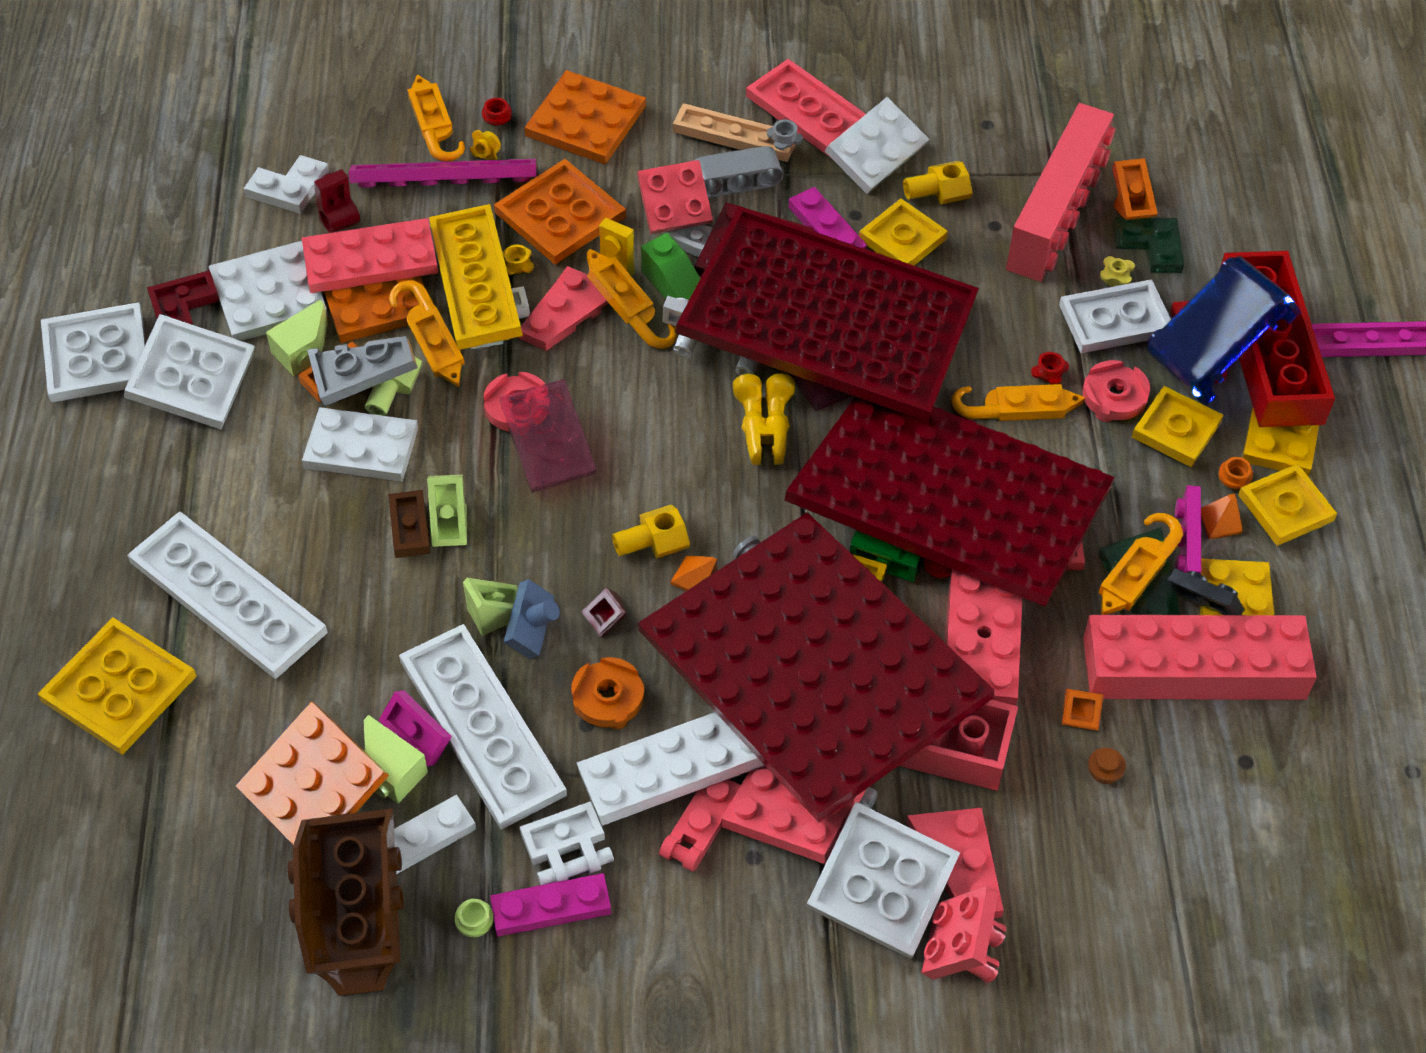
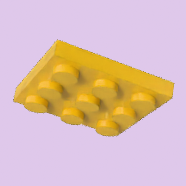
M112 617L37 695L42 703L123 755L197 676L192 667Z

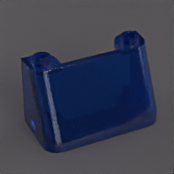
M1241 256L1231 257L1223 262L1219 272L1162 329L1152 333L1147 342L1149 344L1147 352L1194 398L1207 406L1217 396L1212 391L1215 381L1221 384L1225 380L1221 374L1269 327L1273 331L1279 326L1276 324V321L1284 319L1290 324L1301 313V310L1289 294Z

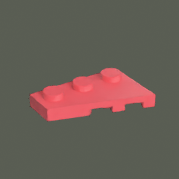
M567 266L522 324L523 336H520L519 339L547 351L575 332L578 324L589 317L593 319L601 314V309L609 303L589 280L588 274Z

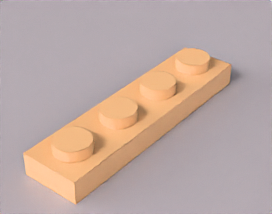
M685 103L682 104L673 122L674 133L739 150L769 146L775 150L778 160L788 162L796 145L793 144L784 150L776 149L773 139L767 136V130L773 126Z

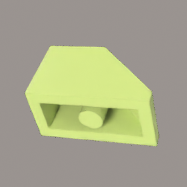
M318 300L266 332L271 353L293 376L311 367L308 349L319 348L320 352L323 351L328 328L324 303Z
M368 715L364 719L365 752L389 774V777L380 785L375 793L381 798L388 796L399 804L428 773L425 756Z

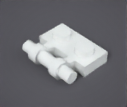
M591 801L520 826V834L533 866L548 860L551 867L537 873L540 885L569 880V877L586 871L591 874L601 870L602 865L614 861L610 847L598 851L594 849L593 844L605 840V836ZM578 849L581 850L582 857L565 863L562 862L561 855Z

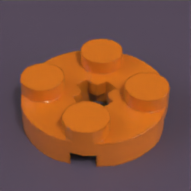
M614 657L601 658L599 663H594L591 666L588 663L582 666L574 676L571 685L575 713L586 722L598 727H611L613 729L626 727L629 720L639 713L644 702V685L638 676L636 668L629 662ZM608 687H613L615 694L613 697L604 698L599 693L600 690L606 691Z

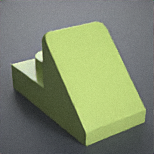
M463 474L428 476L432 547L467 545V504H465Z

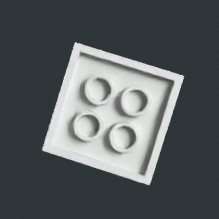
M302 241L209 266L231 336L240 341L265 335L270 329L318 300L324 303L321 292L310 293ZM325 306L326 316L328 317L327 308Z
M139 302L41 319L47 392L50 402L119 391L126 388L146 345L143 315Z
M159 314L124 390V398L222 430L253 357L255 345Z
M855 802L805 907L912 959L960 852Z

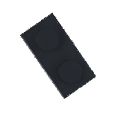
M1175 568L1168 578L1169 583L1178 596L1219 614L1242 615L1245 610L1237 597L1238 593L1233 588L1222 583L1218 586L1213 585L1204 576L1190 570L1188 573H1185Z

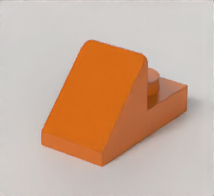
M1145 158L1115 161L1112 169L1118 196L1114 203V209L1125 220L1156 217L1158 213Z

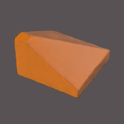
M1229 494L1201 508V521L1209 539L1242 534L1243 530L1235 494Z
M686 556L670 584L685 591L689 590L717 571L718 559L704 556Z
M1066 689L1061 725L1098 731L1104 695Z

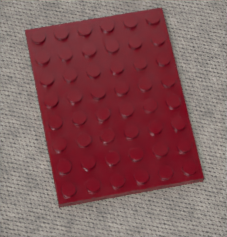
M738 206L676 324L675 333L928 422L979 288Z
M855 396L789 485L784 501L1046 607L1112 488L1115 477L1103 473L1099 469L1090 468L1072 461L1068 457L1059 456L1041 449L1034 444H1028L1010 437L1003 432H997L979 425L972 420L961 418L941 408L933 407L927 422Z
M808 512L638 622L639 632L818 823L994 698V689Z

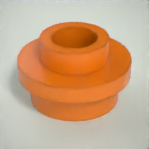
M1231 457L1221 464L1218 476L1225 486L1232 489H1241V487L1252 482L1253 470L1246 459Z

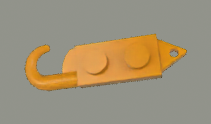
M417 75L412 88L407 89L408 97L429 153L439 161H454L464 153L465 143L460 141L459 147L452 152L441 150L439 142L446 140L452 135V123L437 83L432 84L420 75Z
M589 249L587 252L589 265L587 277L626 324L629 323L649 346L657 349L671 347L676 342L678 336L675 333L676 326L668 324L670 335L667 338L657 337L648 327L655 314L654 303L615 256L609 258Z
M409 280L398 283L390 292L389 301L391 306H397L396 299L401 292L410 291L414 293L419 304L409 311L407 315L408 326L435 378L440 376L459 387L462 365H465V361L437 307H435L427 290L421 283Z
M1062 384L996 387V389L991 390L987 394L985 406H966L961 402V397L972 391V387L966 386L954 392L951 404L958 415L967 419L999 418V421L1065 418L1066 413L1084 404L1085 397L1063 389Z
M1155 513L1149 515L1144 520L1146 526L1153 522H1163L1170 528V533L1163 542L1149 537L1135 540L1100 585L1098 593L1102 595L1101 615H1108L1122 609L1129 611L1165 565L1166 560L1181 542L1183 536L1182 525L1172 515Z

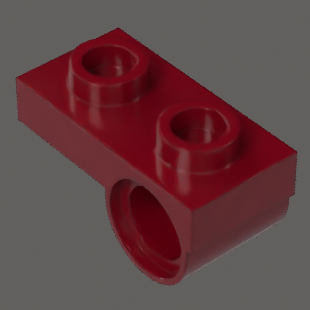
M343 169L326 174L314 181L319 221L329 233L339 232L360 222L358 209L350 196L348 176Z

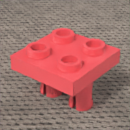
M699 160L638 171L637 177L650 235L712 223L713 217Z
M986 886L937 903L931 917L932 925L928 943L924 949L925 958L921 971L922 974L934 980L966 970L979 977L985 983H990L996 978L998 970L995 968L999 967V961L989 957L987 950L988 945L998 947L1005 939V935L1002 933L1006 932V926L994 920L998 892Z

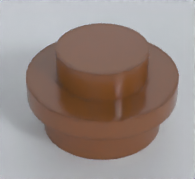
M1099 748L1090 755L1088 760L1090 774L1097 782L1102 784H1111L1118 781L1126 769L1123 756L1112 748Z

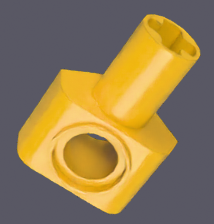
M962 161L928 167V174L903 180L904 194L908 200L935 194L939 203L943 205L970 199L973 194L970 176Z
M672 504L640 514L641 525L612 534L613 544L619 557L651 547L657 559L690 548V541L683 519L678 509Z

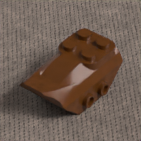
M393 808L301 820L293 845V860L288 862L289 882L294 884V899L289 901V916L291 922L295 923L306 973L317 974L330 984L338 996L383 991L391 970L395 964L401 962L398 910L404 908V895L401 885L397 886L396 871L402 870V857L400 848L395 847Z

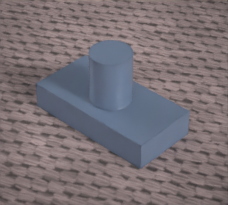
M530 579L520 582L504 643L528 659L539 656L547 624L556 620L560 614L559 607L554 601L555 596Z

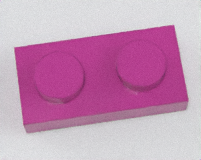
M405 690L394 692L379 718V721L386 728L423 753L427 766L436 764L452 737Z

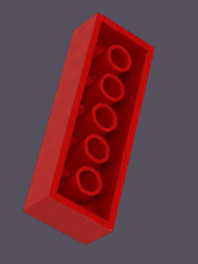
M1289 252L1224 253L1216 280L1258 426L1325 425L1335 401V396Z

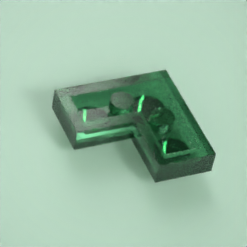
M1123 217L1114 218L1113 231L1116 249H1147L1150 273H1182L1184 259L1177 218H1141L1125 220Z

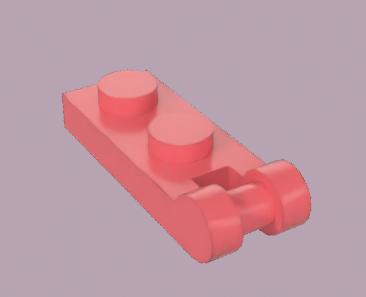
M727 779L697 790L671 834L662 843L659 856L667 860L674 858L682 862L683 868L694 872L722 828L721 818L741 785ZM683 841H686L694 846L688 849L681 844Z

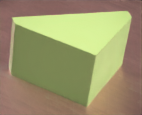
M466 578L463 586L467 610L481 635L484 636L508 625L518 590L517 585Z

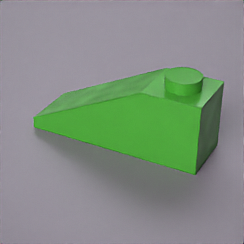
M668 233L641 246V272L665 299L667 296L689 300L700 277L683 249Z

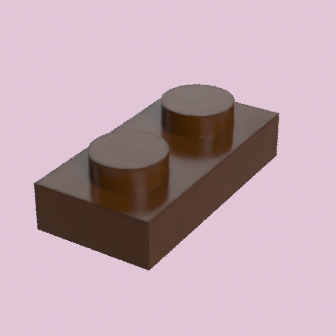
M423 490L388 494L395 558L430 554Z

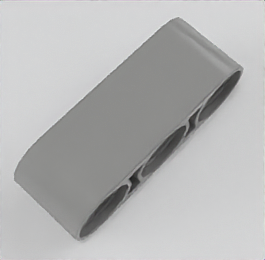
M769 146L708 155L696 159L700 161L708 198L770 188L779 184L784 176L777 154Z

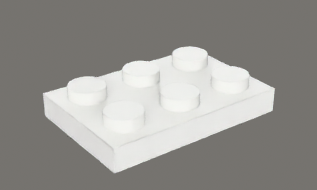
M886 97L831 142L825 152L866 194H869L922 149L929 141V138Z
M1152 279L1063 296L1060 299L1059 306L1080 353L1172 336L1175 327Z
M319 407L302 458L303 468L403 482L418 431L417 420Z

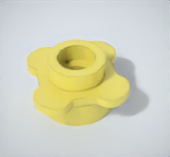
M1112 256L1104 258L1103 264L1105 268L1101 271L1100 277L1107 285L1115 287L1131 283L1132 277L1130 272L1135 267L1132 261Z

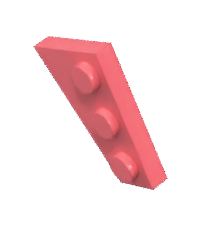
M982 807L907 815L906 823L909 828L960 852L944 887L950 898L988 886L999 893L994 918L1002 917L1004 909Z

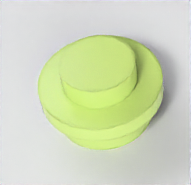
M480 899L464 901L455 912L456 927L461 934L467 937H480L486 934L494 922L492 908Z

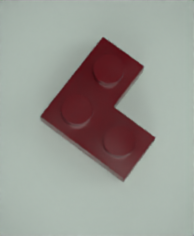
M210 270L147 287L156 319L161 314L193 325L189 313L190 309L220 301Z

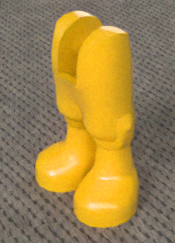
M783 373L774 374L767 379L765 397L768 417L764 418L761 413L762 382L760 378L752 374L740 375L734 379L732 387L735 398L743 405L745 410L741 428L745 433L752 465H761V444H773L772 455L774 465H782L786 455L787 432L790 428L784 410L785 404L794 395L795 380L792 376Z

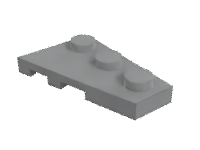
M406 336L368 341L364 346L349 348L345 344L337 345L335 350L320 352L319 348L307 350L319 397L325 406L418 368L411 344Z

